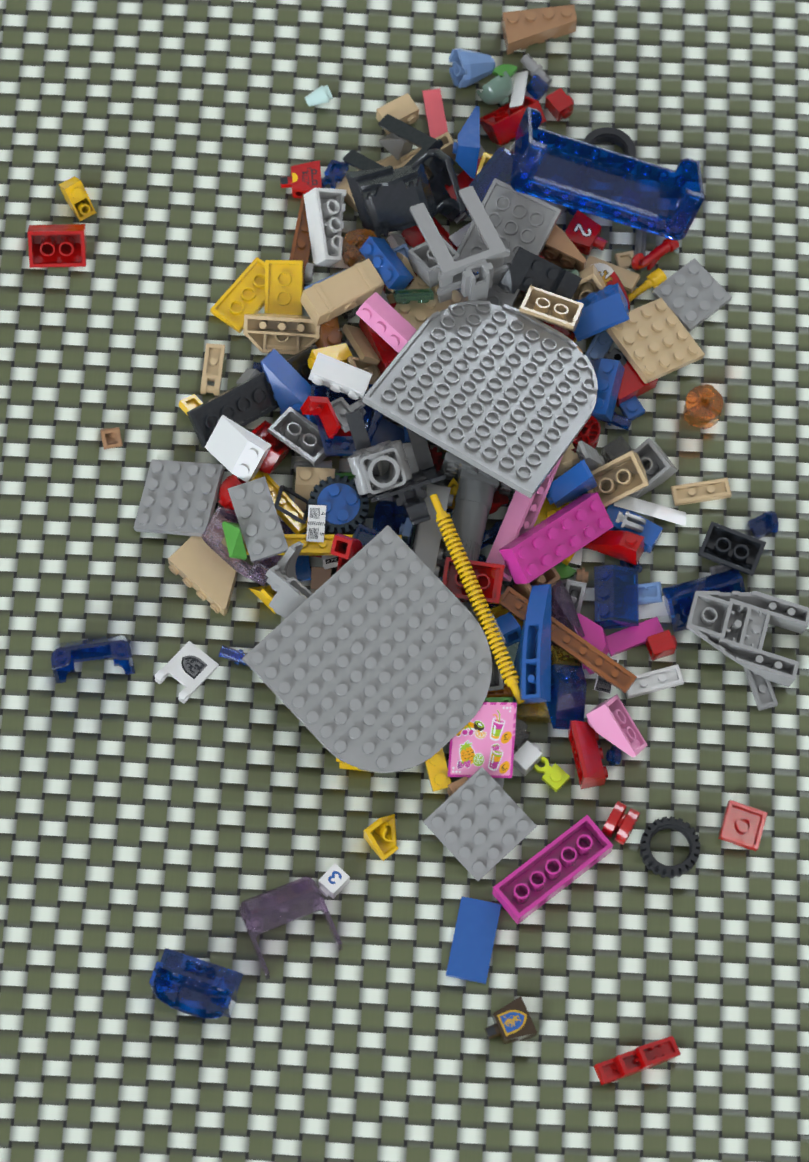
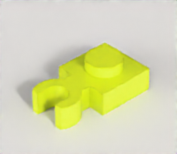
M542 757L540 761L545 766L539 767L535 764L534 770L538 773H543L542 780L557 792L570 779V776L556 763L551 767L547 758Z

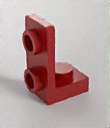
M308 396L300 408L302 414L319 415L328 438L333 439L341 425L329 398Z

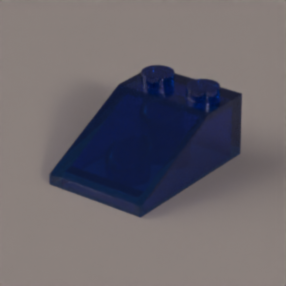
M560 664L551 666V702H546L553 729L569 730L570 721L584 722L587 683L582 666Z

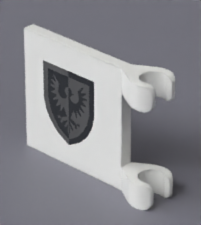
M188 641L155 674V681L161 684L170 674L186 687L178 695L179 701L186 703L195 690L217 669L219 664L192 642Z

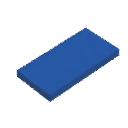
M461 897L446 976L486 984L501 904Z

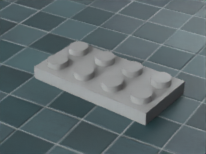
M265 476L228 488L251 562L254 563L286 552L288 545Z

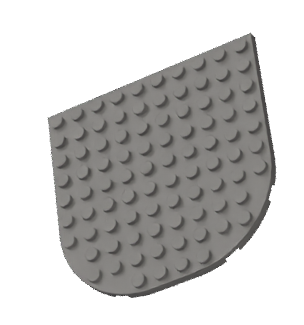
M477 300L449 305L447 309L440 312L437 311L427 318L365 394L362 402L525 496L532 498L591 417L596 404L598 383L590 360L576 348L577 344L570 338L538 319L519 312L517 308L505 304L499 306L490 304V301Z
M389 525L242 658L332 755L360 770L375 773L404 771L418 766L434 756L480 710L486 699L492 676L490 647L485 633L476 618Z

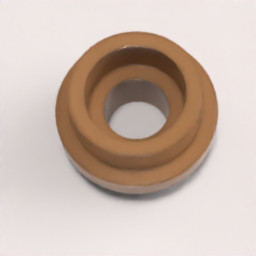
M584 567L577 569L576 581L588 583L589 572H585Z

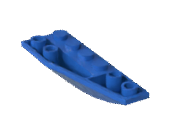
M551 584L532 586L514 661V670L517 671L515 675L519 676L520 700L525 701L522 704L551 702ZM513 695V702L517 703Z

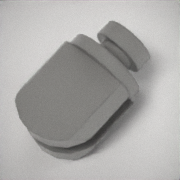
M619 511L615 521L617 523L622 522V528L626 527L637 532H643L644 527L641 525L646 524L644 518L630 514L629 511H626L625 515Z

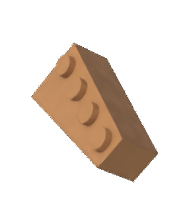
M574 4L503 12L502 30L507 55L512 54L513 51L518 49H526L528 46L536 43H544L547 39H555L575 32L577 17Z

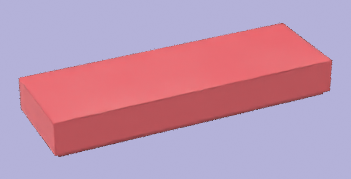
M440 89L422 91L429 136L434 139L448 132Z

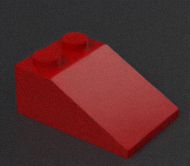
M265 420L251 432L272 445L259 468L261 472L271 474L291 448L267 431L272 424Z
M446 557L442 583L460 602L470 603L469 600L471 598H468V594L465 592L466 589L463 587L465 584L461 582L463 579L459 578L460 575H458V570L455 568L457 565H454L451 557ZM467 560L470 561L471 564L469 566H472V570L475 572L474 575L477 577L475 580H478L480 589L483 591L481 593L485 596L483 599H486L488 604H499L505 565Z

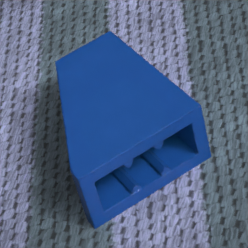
M585 460L577 463L551 483L546 495L550 504L555 503L556 507L559 508L598 486Z

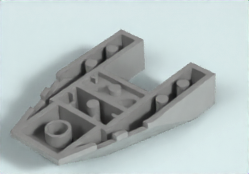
M695 591L686 628L743 667L771 682L790 687L796 679L799 662L763 651L762 648L768 624L802 634L809 625V608L758 591Z

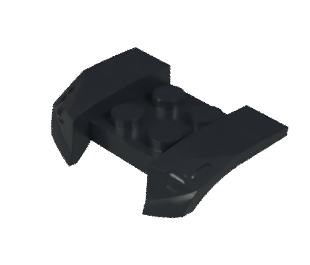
M519 247L498 286L505 293L515 294L517 289L527 293L531 285L572 299L582 278Z

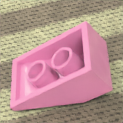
M617 694L600 703L586 714L588 724L594 728L596 733L631 757L638 755L647 746L646 741Z

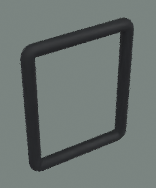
M281 485L276 498L275 508L299 523L305 524L308 516L309 500ZM283 490L307 504L303 520L279 506Z

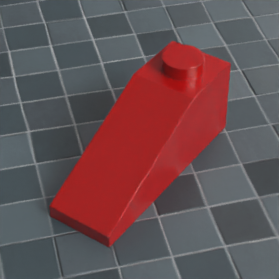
M608 530L584 547L637 565L644 552V537L629 531Z

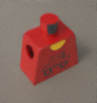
M320 160L291 166V176L280 177L281 188H292V197L298 199L302 198V194H306L314 188H322Z

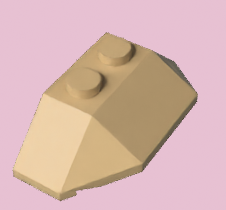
M270 313L244 314L243 334L262 353H269L276 349L279 354L295 355L307 349L319 339L320 325L316 327L310 317Z

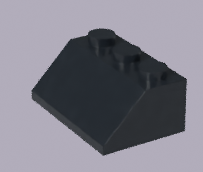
M711 521L698 556L753 577L766 542Z

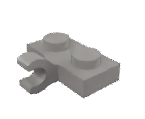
M343 397L330 402L344 432L350 431L346 414L357 410L361 411L362 416L366 414L363 408L365 404L362 400H358L352 405H349Z

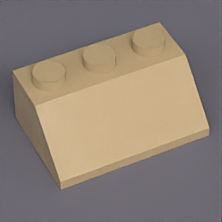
M530 285L519 312L548 324L575 332L584 304Z
M630 451L591 471L598 486L589 490L588 493L598 492L606 508L647 487L649 482L638 454Z

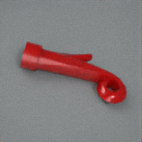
M669 235L645 257L643 253H637L631 260L632 268L640 270L647 266V270H651L665 254L673 252L679 247L678 240L673 235Z

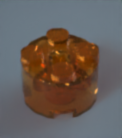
M357 229L347 232L342 244V258L345 265L347 264L348 267H352L354 264L366 260L359 249L369 236L376 237L372 230Z
M706 384L693 388L687 394L684 403L683 415L685 420L691 426L702 427V429L713 427L721 416L723 398L712 385Z

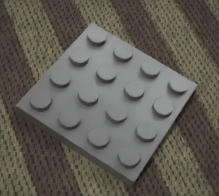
M152 459L134 523V530L136 532L208 537L225 471L224 465Z
M483 767L476 771L423 821L477 881L486 875L537 827Z

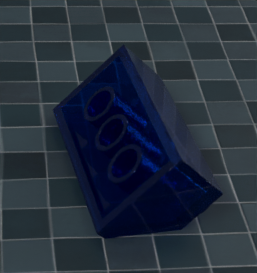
M732 569L662 588L665 607L673 631L678 632L687 629L686 625L695 591L745 592L743 577L739 571Z

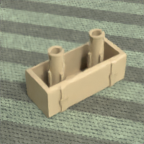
M368 258L303 290L300 301L317 327L363 304L375 292L381 295L385 284Z

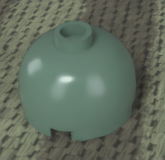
M506 71L503 72L504 76L502 78L498 75L482 86V92L480 90L476 91L484 103L488 105L499 103L502 106L510 100L508 96L513 91V82Z

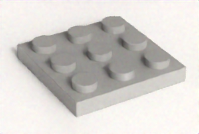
M695 258L652 291V294L657 299L662 298L688 332L692 331L732 299L729 293Z

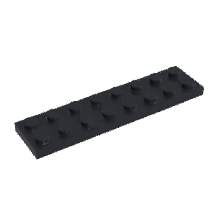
M312 345L286 359V361L313 388H316L320 385H316L312 380L308 379L312 370L308 366V358L313 349H318L317 345ZM263 371L186 413L201 446L205 447L222 415L244 427L279 408V405L274 399V392Z

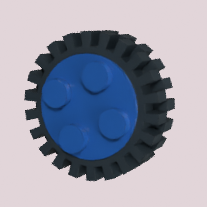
M335 475V478L327 477L326 481L321 480L319 485L316 484L314 491L310 493L308 509L309 505L326 506L325 534L353 535L355 530L358 532L361 529V525L365 524L368 517L369 500L366 494H358L353 478L351 480L348 479V476L340 478V475Z

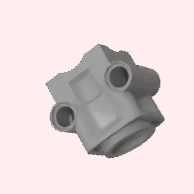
M388 440L354 451L353 455L347 457L352 475H355L354 481L359 495L368 493L378 494L402 486L407 480L412 478L408 461L405 460L406 454L401 440L392 442ZM381 460L389 461L388 471L384 475L373 476L372 470L377 462Z

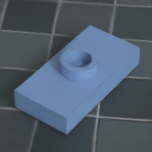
M661 582L622 586L624 607L663 602Z

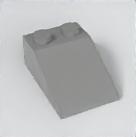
M650 438L634 450L643 464L649 485L629 496L637 499L664 483L678 471L659 445Z

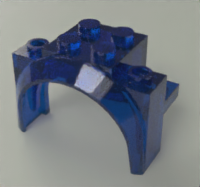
M165 948L161 961L155 964L149 984L152 992L160 1001L180 1012L205 1019H218L223 1016L231 1018L244 974Z

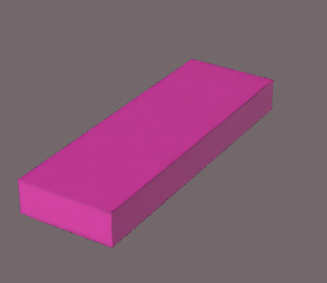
M651 618L606 636L610 656L642 645L646 642L648 636L663 632L664 630L658 618Z

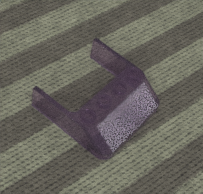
M309 877L300 878L247 899L240 904L239 913L266 980L270 979V974L256 938L259 934L314 912L322 911L338 951L342 950V942L323 896L315 881Z

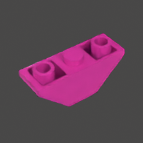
M580 613L576 614L577 621H574L576 632H579L580 637L607 655L609 649L603 627ZM582 664L583 669H587L590 675L595 673L591 669L586 667L584 664Z

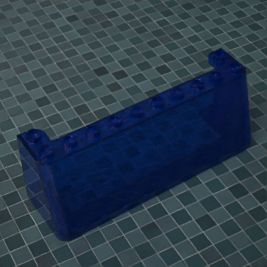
M527 106L516 131L511 174V186L515 191L671 240L678 241L686 236L705 199L700 161L686 158L680 161L676 170H671L539 128L542 121L541 112Z

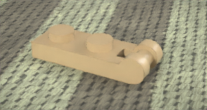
M206 343L200 394L214 393L215 396L220 395L225 345ZM208 381L215 382L214 386L207 385Z

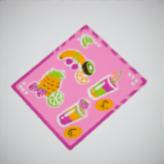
M483 702L474 718L450 740L448 777H471L483 767L492 778H512L517 703Z

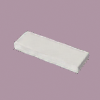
M676 664L635 675L637 679L627 691L626 697L630 699L684 684L679 665Z

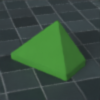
M222 522L229 557L246 560L247 554L240 525L238 523Z

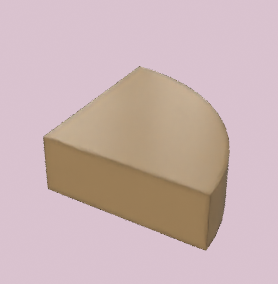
M634 251L615 254L617 266L628 269L631 266Z

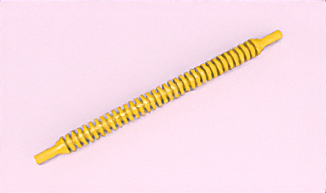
M433 494L430 496V499L437 513L435 521L438 523L437 526L440 528V532H443L441 535L444 537L443 540L446 542L448 551H451L449 552L450 556H452L451 559L454 561V565H457L455 568L458 570L459 578L463 579L461 582L465 584L463 587L466 589L465 592L468 594V598H471L469 601L473 603L471 606L474 608L473 611L476 613V617H479L477 620L481 622L479 624L483 631H486L484 633L487 636V641H489V646H491L490 651H492V655H496L493 657L494 660H497L495 663L499 665L498 670L502 669L499 671L500 674H504L501 677L506 679L504 684L511 688L517 704H522L525 701L520 700L519 676L515 675L517 671L514 670L513 662L509 661L511 659L510 656H507L509 652L505 651L507 648L504 646V641L501 642L503 638L499 637L501 634L497 632L499 629L496 627L495 619L491 618L493 615L489 613L491 610L488 608L489 605L486 603V599H483L485 596L481 594L483 591L480 589L478 580H475L477 577L474 575L475 572L472 570V566H469L471 563L467 561L469 558L466 556L464 547H461L463 544L460 542L461 539L458 537V533H455L457 530L454 528L455 525L452 523L451 516L444 511L438 495Z

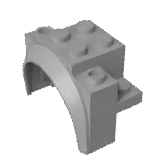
M300 541L291 545L280 562L266 573L268 577L266 582L277 592L269 606L273 608L276 614L281 615L285 619L313 594L297 580L295 573L296 560L304 546Z

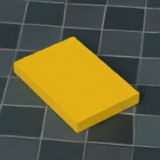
M265 260L264 313L302 316L303 305L300 299L303 292V260Z

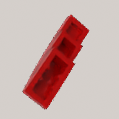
M670 1036L617 1055L613 1059L598 1063L594 1066L601 1085H605L671 1060L681 1054L674 1037Z

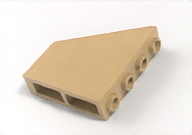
M217 512L212 517L208 537L191 536L168 558V568L174 575L179 574L187 587H193L200 599L203 601L207 600L211 604L210 607L216 613L220 612L225 616L228 612L242 559L229 557L222 522L228 521Z

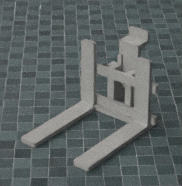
M473 186L460 189L459 195L488 250L470 257L454 261L425 204L420 203L410 207V212L440 268V273H438L439 288L437 289L438 301L440 303L450 300L452 298V291L460 288L463 297L468 296L469 301H487L488 289L492 288V284L498 283L502 279V273H505L508 269L507 264L503 265L504 257L510 256V250L505 248ZM480 268L479 274L474 276L472 270ZM462 273V280L453 283V275Z

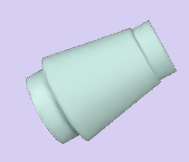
M321 85L308 94V96H305V99L310 107L330 102L329 100L333 99L328 85Z

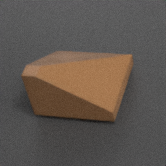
M119 427L100 429L104 450L123 446Z

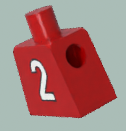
M577 210L564 232L580 253L589 255L593 247L603 251L608 242L600 237L602 227L579 210Z

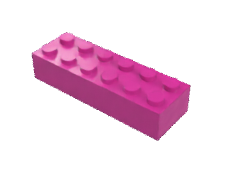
M598 492L586 493L499 549L515 584H527L614 526Z
M586 815L495 885L492 894L518 925L611 853L613 844L592 819Z

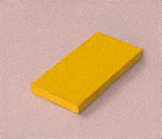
M256 257L210 309V313L238 333L244 329V314H257L265 305V262Z

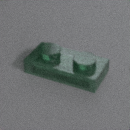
M431 288L393 290L394 299L399 304H409L410 301L428 303L429 300H434V292Z

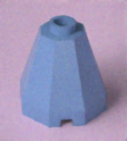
M458 48L453 49L449 56V63H453V67H449V72L454 85L459 88H465L492 74L495 69V60L489 54Z

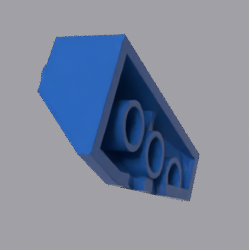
M480 106L474 108L459 132L457 142H453L452 153H455V161L473 179L476 176L480 151Z
M273 349L260 361L267 381L274 392L273 396L279 405L281 415L295 403H304L308 396L321 397L276 349Z

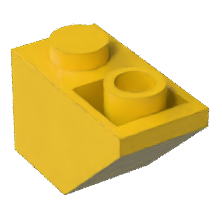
M74 176L59 184L66 202L79 221L96 213L80 179Z

